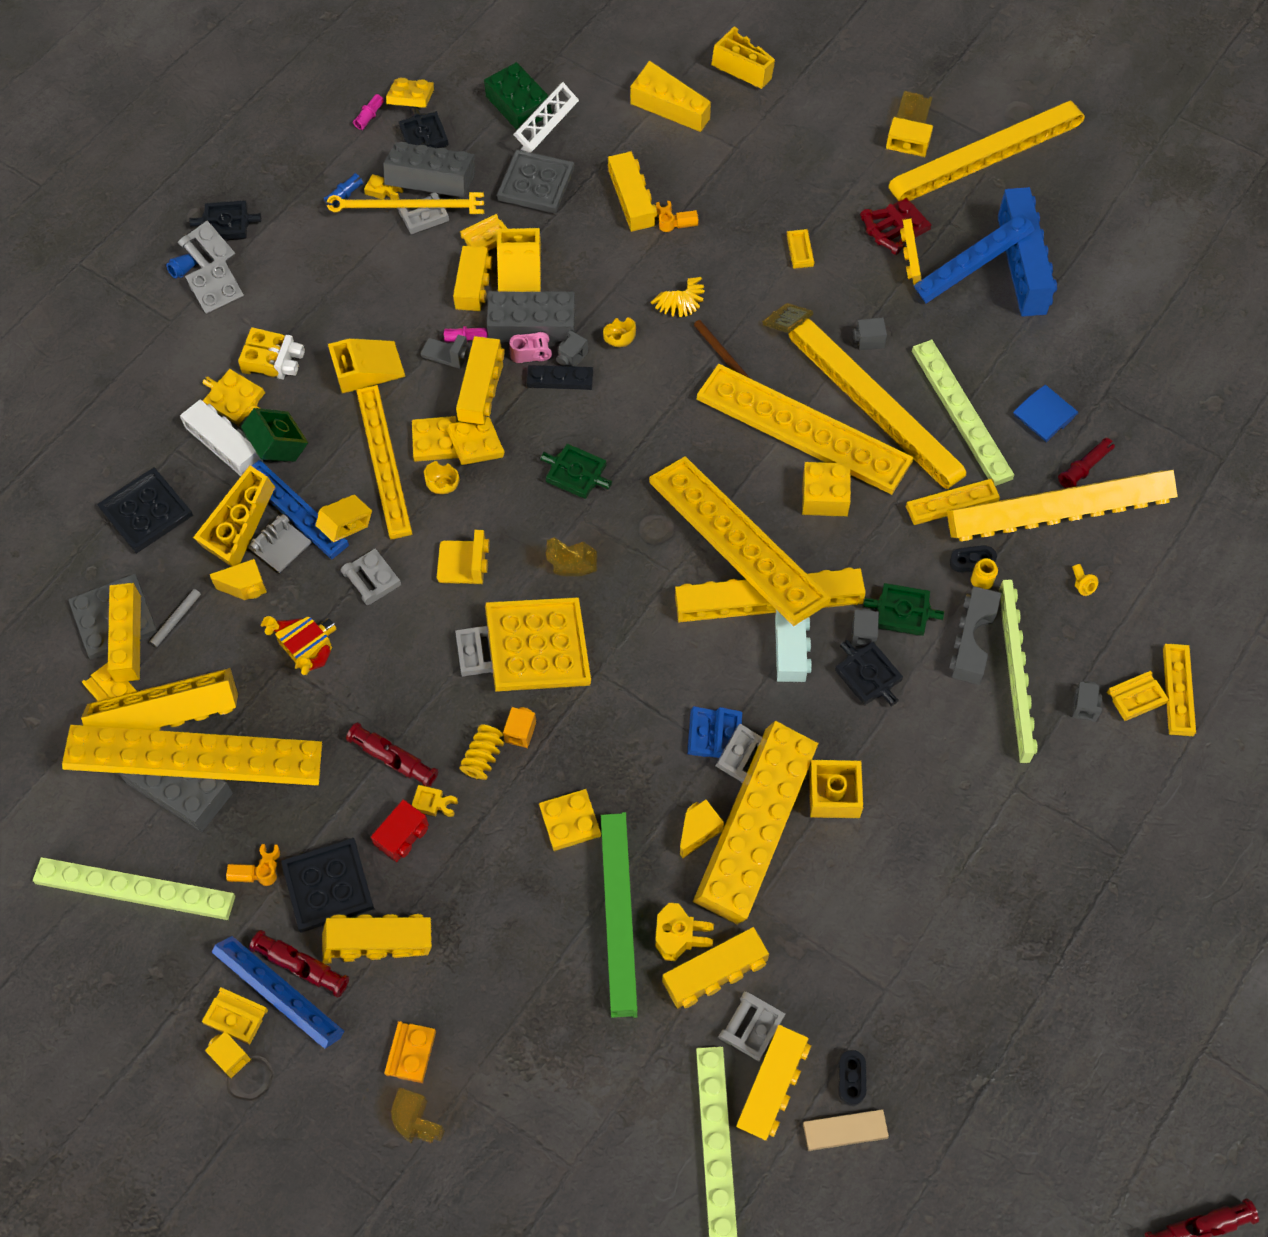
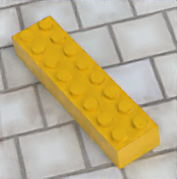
M774 721L765 729L762 740L756 750L693 899L694 903L737 925L747 920L818 746L817 742L777 721Z

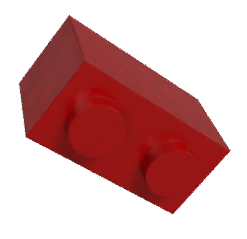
M403 799L374 832L371 839L375 847L395 862H398L401 857L404 858L409 854L412 844L416 839H420L425 835L429 823L426 815Z

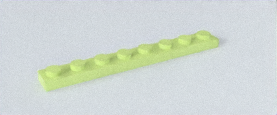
M933 340L913 346V355L987 478L992 479L995 486L1013 480L1014 473Z
M1003 580L999 589V593H1001L1000 606L1020 763H1030L1034 754H1037V741L1032 737L1034 718L1030 717L1029 713L1032 701L1031 696L1027 695L1026 687H1028L1029 678L1028 674L1024 673L1023 667L1026 664L1025 652H1021L1023 632L1018 628L1020 610L1016 609L1015 605L1018 594L1017 589H1013L1012 580Z
M42 857L33 878V882L38 885L224 920L229 919L235 900L234 893Z
M723 1047L696 1048L709 1237H737Z

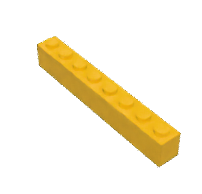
M844 568L839 571L822 570L818 573H806L831 597L830 604L823 608L863 604L865 587L861 568ZM731 579L718 583L709 581L704 584H683L675 587L678 622L776 613V609L747 580Z

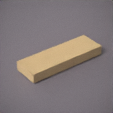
M883 1110L803 1122L808 1151L883 1140L889 1137Z

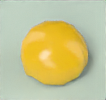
M629 317L624 322L616 318L611 324H607L603 328L604 340L611 346L626 347L635 339L636 324Z
M433 461L424 470L426 486L431 492L448 494L458 487L460 482L458 471L451 467L449 463L442 466L438 461Z

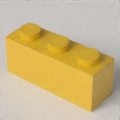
M462 246L453 295L455 309L481 311L482 303L486 302V290L484 289L485 286L489 285V273L487 271L492 268V256L488 255L487 247Z

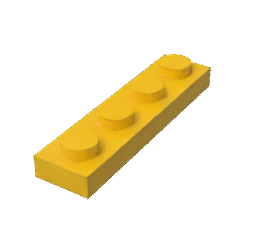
M992 479L909 501L906 503V509L913 524L917 525L946 517L947 510L999 501L1000 496Z
M1165 644L1163 647L1166 696L1169 699L1167 702L1169 735L1194 736L1196 725L1189 645Z

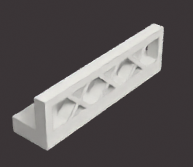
M564 82L547 97L513 134L523 145L519 150L532 152L579 101ZM560 90L568 97L564 102L559 101L558 93ZM547 104L555 105V112L553 114H547ZM535 117L543 118V125L541 127L535 126ZM523 130H531V138L529 140L521 134Z

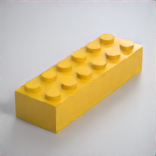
M231 668L89 703L82 714L81 720L83 726L159 731L161 727L170 725V727L180 726L186 720L194 719L195 721H200L208 718L210 714L219 713V715L230 713L233 711V708H236L238 692Z

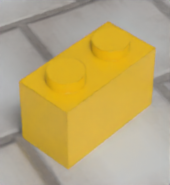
M894 117L888 134L886 149L926 157L933 125Z
M354 494L347 498H342L333 504L323 506L318 512L316 527L332 542H336L367 528L372 510Z

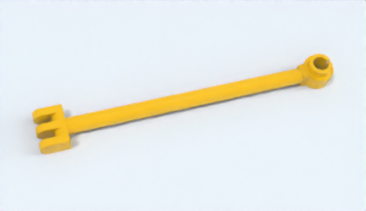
M469 192V199L345 200L337 195H332L328 198L327 202L333 204L334 201L338 200L340 206L334 208L333 205H327V207L335 213L342 211L343 208H469L470 214H484L483 209H476V206H484V201H476V197L482 198L484 193Z

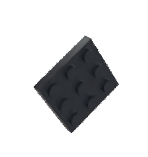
M155 467L97 504L102 513L136 554L194 516L189 507Z
M355 838L281 860L300 933L324 926L326 918H331L333 915H345L346 918L375 909Z

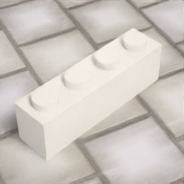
M198 400L180 415L184 427L240 476H242V473L246 471L249 465L252 466L258 460L263 462L256 454L254 447L247 440L245 434L240 429L235 430L225 416L221 418L211 404L206 405L202 400Z

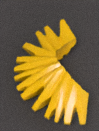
M688 278L686 291L661 292L651 301V304L658 303L655 309L661 308L660 312L665 310V315L671 308V317H674L676 308L679 318L683 317V314L687 317V311L692 315V311L696 312V308H700L697 302H703L704 299L698 296L705 293V290H702L704 285H696L702 278Z

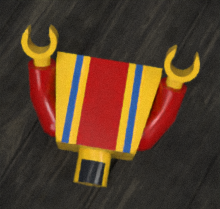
M266 616L261 623L262 627L267 626L264 631L266 635H271L273 631L277 632L275 635L280 646L296 663L295 669L300 668L302 670L301 674L307 675L310 670L325 666L332 649L327 636L337 630L329 618L320 625H317L311 617L276 620L271 616Z

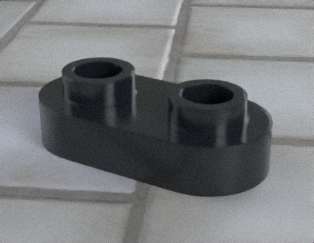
M987 545L958 548L951 554L950 566L957 572H972L976 563L981 558L991 559L996 562L997 553L992 547Z
M848 1050L842 1054L838 1064L839 1097L846 1105L857 1106L863 1102L867 1092L866 1060L860 1052ZM854 1062L856 1069H849L847 1063ZM852 1088L857 1092V1095L851 1097L848 1095L847 1090Z

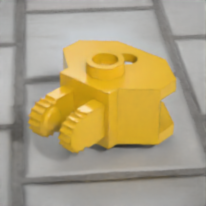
M668 903L657 915L656 948L664 960L676 961L686 949L691 950L692 946L712 947L713 940L711 938L692 935L693 931H713L714 924L704 921H693L694 917H688L680 904Z

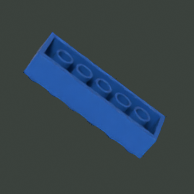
M1030 187L1005 189L997 217L1001 227L1023 212L1035 228L1034 232L1005 250L1021 317L1047 315L1049 306L1053 303V294L1057 291V281L1052 276L1053 266L1048 261V246L1044 245L1043 241L1044 230L1040 229L1039 225L1040 215L1035 210L1036 199L1035 196H1032Z

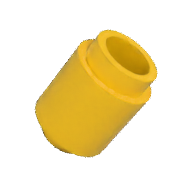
M982 559L976 563L971 576L973 586L987 590L993 586L998 573L995 562L991 559Z

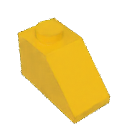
M255 559L210 574L217 590L243 600L254 599L261 594L267 593Z
M707 800L701 803L696 802L687 809L680 845V855L682 858L723 831V820Z

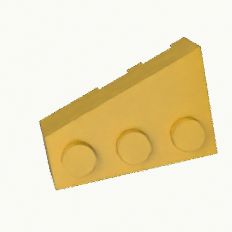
M734 26L714 45L711 65L762 89L772 79L775 59L761 47L753 46L750 43V38L747 36L742 37Z

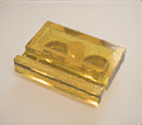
M904 91L897 118L926 123L932 97L924 98V95Z

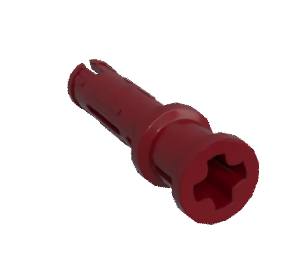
M1109 438L1102 439L1081 460L1072 462L1067 471L1059 474L1058 480L1064 488L1076 487V483L1080 479H1085L1089 474V470L1115 448V445L1111 444L1113 441Z

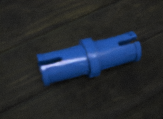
M354 173L343 184L339 183L337 189L324 197L326 204L328 203V198L332 195L348 199L351 196L350 193L363 185L361 178L354 183L359 175ZM336 200L333 202V204L330 203L329 205H333L334 207L339 203V201Z

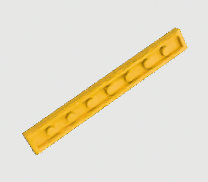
M378 385L357 389L390 540L413 535Z

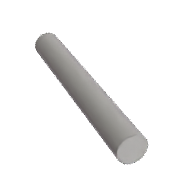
M193 589L149 641L155 648L159 646L201 595L199 591Z

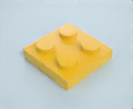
M406 78L395 79L386 96V102L393 105L426 107L434 91V82L426 80L411 81Z
M456 416L412 420L414 462L459 458L447 431L448 424L457 422Z
M490 417L486 418L485 425L469 422L448 424L447 431L461 465L503 458L505 452Z
M586 789L539 803L553 851L601 837Z

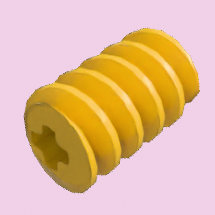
M483 724L478 726V733L473 736L474 741L469 744L470 749L466 751V758L462 759L459 769L470 777L487 780L488 776L483 771L490 772L492 770V767L487 762H496V759L491 754L499 755L500 750L495 746L502 747L504 742L499 739L503 734L498 729Z

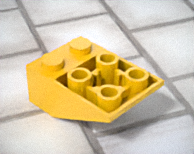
M540 228L497 229L498 292H541Z
M345 339L328 344L342 393L405 377L394 341Z

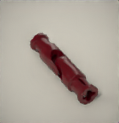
M356 722L347 733L346 739L349 743H356L363 748L364 752L382 760L386 765L406 777H413L423 783V786L431 787L439 773L438 769H431L421 763V759L399 746L393 745L379 734L365 730L360 723ZM398 758L401 759V764L396 762Z
M259 930L250 943V951H257L268 957V961L289 969L293 974L307 982L332 991L337 998L342 995L349 983V976H342L332 971L329 965L303 952H299L282 940L276 941L270 938L263 930ZM308 965L310 967V973H306L303 971L305 967H307Z
M1246 1198L1238 1205L1232 1207L1225 1205L1213 1209L1205 1216L1198 1215L1169 1224L1164 1230L1155 1233L1148 1231L1145 1233V1237H1212L1236 1231L1238 1226L1247 1223L1257 1224L1259 1217L1253 1202ZM1192 1224L1194 1235H1191L1185 1227Z

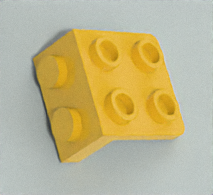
M475 530L474 541H442L440 543L437 569L438 582L483 584L484 573L488 571V560L485 559V554L489 553V539H485L484 530Z

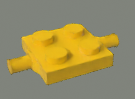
M231 369L218 382L208 376L205 377L206 380H203V384L211 388L210 393L203 402L206 405L211 404L218 414L225 416L238 426L251 413L253 408H259L257 406L258 402L265 394L263 388Z

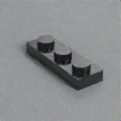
M528 365L527 388L592 390L593 367Z

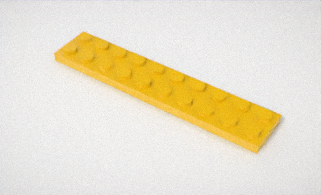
M721 364L716 366L697 394V400L823 462L850 464V475L891 495L913 462L914 457Z
M686 456L649 477L650 484L792 626L797 625L830 604L831 597Z
M70 725L62 768L63 770L319 786L322 741Z

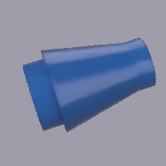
M189 253L170 259L166 267L172 277L182 278L197 262Z

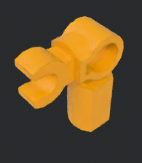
M667 201L666 207H661L659 202L656 203L661 231L670 232L674 227L698 226L697 210L679 212L673 215L670 201Z
M265 844L260 846L259 851L262 859L257 867L249 864H228L227 881L253 883L254 880H258L264 886L272 885L277 879V863L275 860L280 856L278 845H275L274 851L269 854L266 853Z

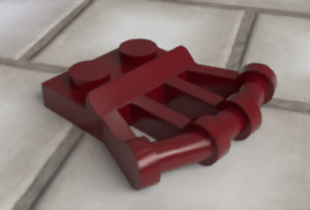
M907 197L893 205L889 204L885 209L874 211L865 209L860 213L861 219L865 222L868 235L875 238L878 246L882 245L890 249L894 255H898L907 244L906 241H902V238L896 243L891 241L901 235L900 229L904 228L903 220L911 218L915 238L931 229V223ZM886 218L877 224L873 222V220ZM892 225L896 227L887 233H881V231Z

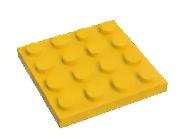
M579 598L486 602L485 610L495 692L590 686L591 676Z

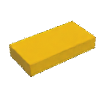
M808 229L787 231V241L793 269L814 267Z

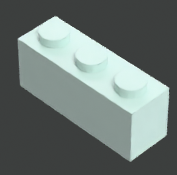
M776 610L777 682H806L807 673H811V659H807V652H810L811 640L806 637V631L810 630V617L792 626Z

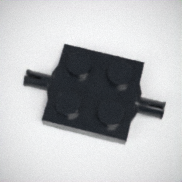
M411 106L410 111L413 116L398 121L403 138L408 144L426 145L432 148H441L449 145L437 111L420 114L418 107Z
M244 200L205 203L202 217L189 218L190 227L200 226L208 221L219 235L226 240L247 238L249 222H261L262 219L261 213L248 214L247 202Z
M848 640L841 643L840 647L847 653L848 657L836 666L835 671L864 706L881 696L884 697L891 707L894 706L899 699L890 690L902 681V674L874 642L857 650Z

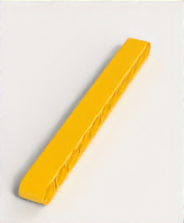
M1072 101L1065 102L892 179L888 188L898 201L906 197L911 201L1076 128L1083 122L1085 115Z
M806 318L789 329L788 334L792 342L910 456L914 457L913 459L943 488H951L966 476L964 466L813 321Z

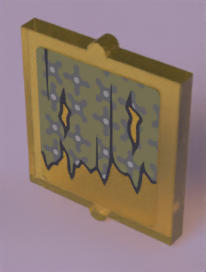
M786 303L762 322L764 326L790 333L799 325H803V322L813 315V311Z

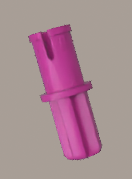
M375 94L371 101L362 107V111L353 121L356 128L364 130L368 122L376 117V111L384 102L383 97Z
M463 326V328L444 329L445 342H454L458 334L465 336L467 343L468 340H473L474 336L488 338L486 328L467 329V326Z

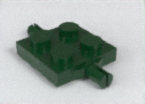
M566 444L562 452L556 457L546 452H543L541 455V461L551 464V469L546 476V482L586 499L592 488L596 485L608 490L612 485L611 480L601 477L607 465L606 460L570 444Z
M887 583L883 585L879 600L865 597L863 607L877 609V612H879L878 628L924 636L926 623L929 618L943 621L945 612L944 610L931 609L929 590Z

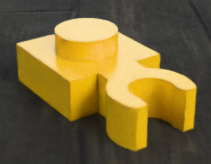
M372 174L364 188L365 195L384 199L386 196H389L390 199H399L398 193L395 192L403 193V188L385 185L384 177Z
M418 785L412 806L423 814L436 816L437 811L440 810L444 815L453 817L454 810L447 809L446 807L451 803L457 805L458 800L454 796L442 798V790Z

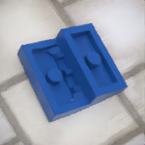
M1044 385L1026 399L1013 413L1045 442H1048L1060 428L1064 429L1078 414V411L1047 385Z
M693 706L690 712L687 754L720 758L736 727L742 724V712L721 707L715 711Z

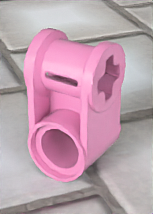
M538 332L511 337L509 343L511 360L516 363L548 360L552 356V352L548 347V334Z

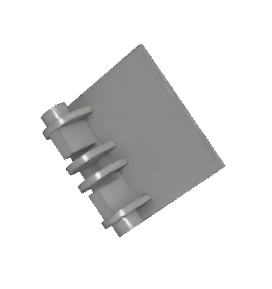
M224 258L185 276L191 291L194 292L205 314L244 296Z
M284 514L277 516L276 520L271 525H267L266 529H263L257 538H253L247 547L279 573L312 543L311 540L288 523L289 519Z

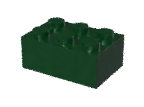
M517 62L484 79L487 99L516 130L549 96ZM547 104V114H552L550 104ZM535 117V124L542 121L543 118Z

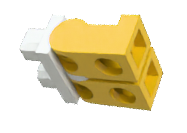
M251 327L245 342L246 345L242 349L238 362L241 372L244 374L257 372L270 377L277 376L278 379L284 380L285 375L296 376L298 361L291 359L292 357L303 358L305 353L304 345L294 342L293 337L290 335L284 336Z

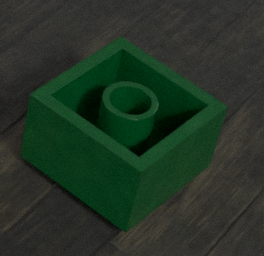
M253 408L241 426L260 459L295 462L308 445V441L288 411Z

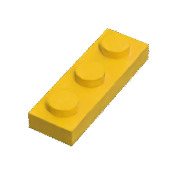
M910 218L903 220L904 228L900 229L902 241L907 243V247H904L903 251L905 260L910 261V266H906L908 279L912 278L915 285L922 279L914 230Z

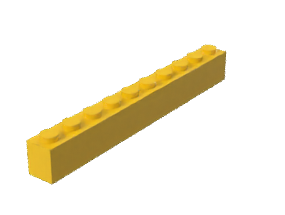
M1163 470L947 510L951 537L959 538V541L972 540V535L981 534V537L995 535L994 531L1003 530V533L1017 531L1016 527L1024 525L1025 529L1039 527L1038 523L1047 522V525L1061 523L1060 519L1067 517L1069 521L1083 519V514L1090 513L1091 517L1105 515L1104 511L1112 509V513L1126 511V506L1134 505V509L1148 507V502L1155 501L1156 505L1170 503L1169 498L1178 496L1174 470Z

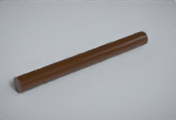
M697 320L694 323L695 328L731 370L750 378L703 322Z

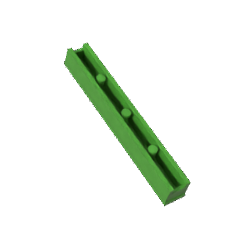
M622 812V814L601 815L611 1018L632 1016L637 1018L626 812Z

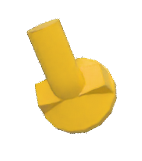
M1081 564L1072 566L1076 577L1075 587L1083 596L1092 594L1097 589L1098 578L1093 574L1085 575Z

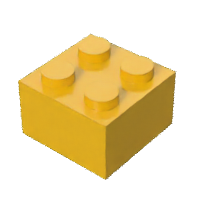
M805 462L802 515L848 517L850 507V464Z
M811 760L809 769L810 817L860 818L863 810L861 761Z

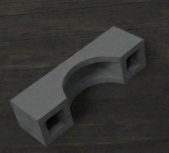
M973 586L971 595L966 594L963 608H967L966 615H961L958 626L963 629L961 635L957 634L954 648H957L958 651L957 655H952L949 666L950 669H953L951 678L980 685L988 654L976 644L973 632L983 625L993 624L998 611L1001 593Z

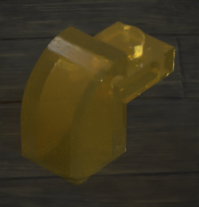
M555 537L547 540L546 557L547 561L553 564L554 573L561 576H583L597 571V551L585 542L568 547Z
M399 1088L392 1106L391 1115L393 1124L402 1138L412 1143L415 1134L418 1133L417 1138L429 1143H433L434 1139L441 1141L445 1132L443 1127L421 1119L427 1105L425 1096Z

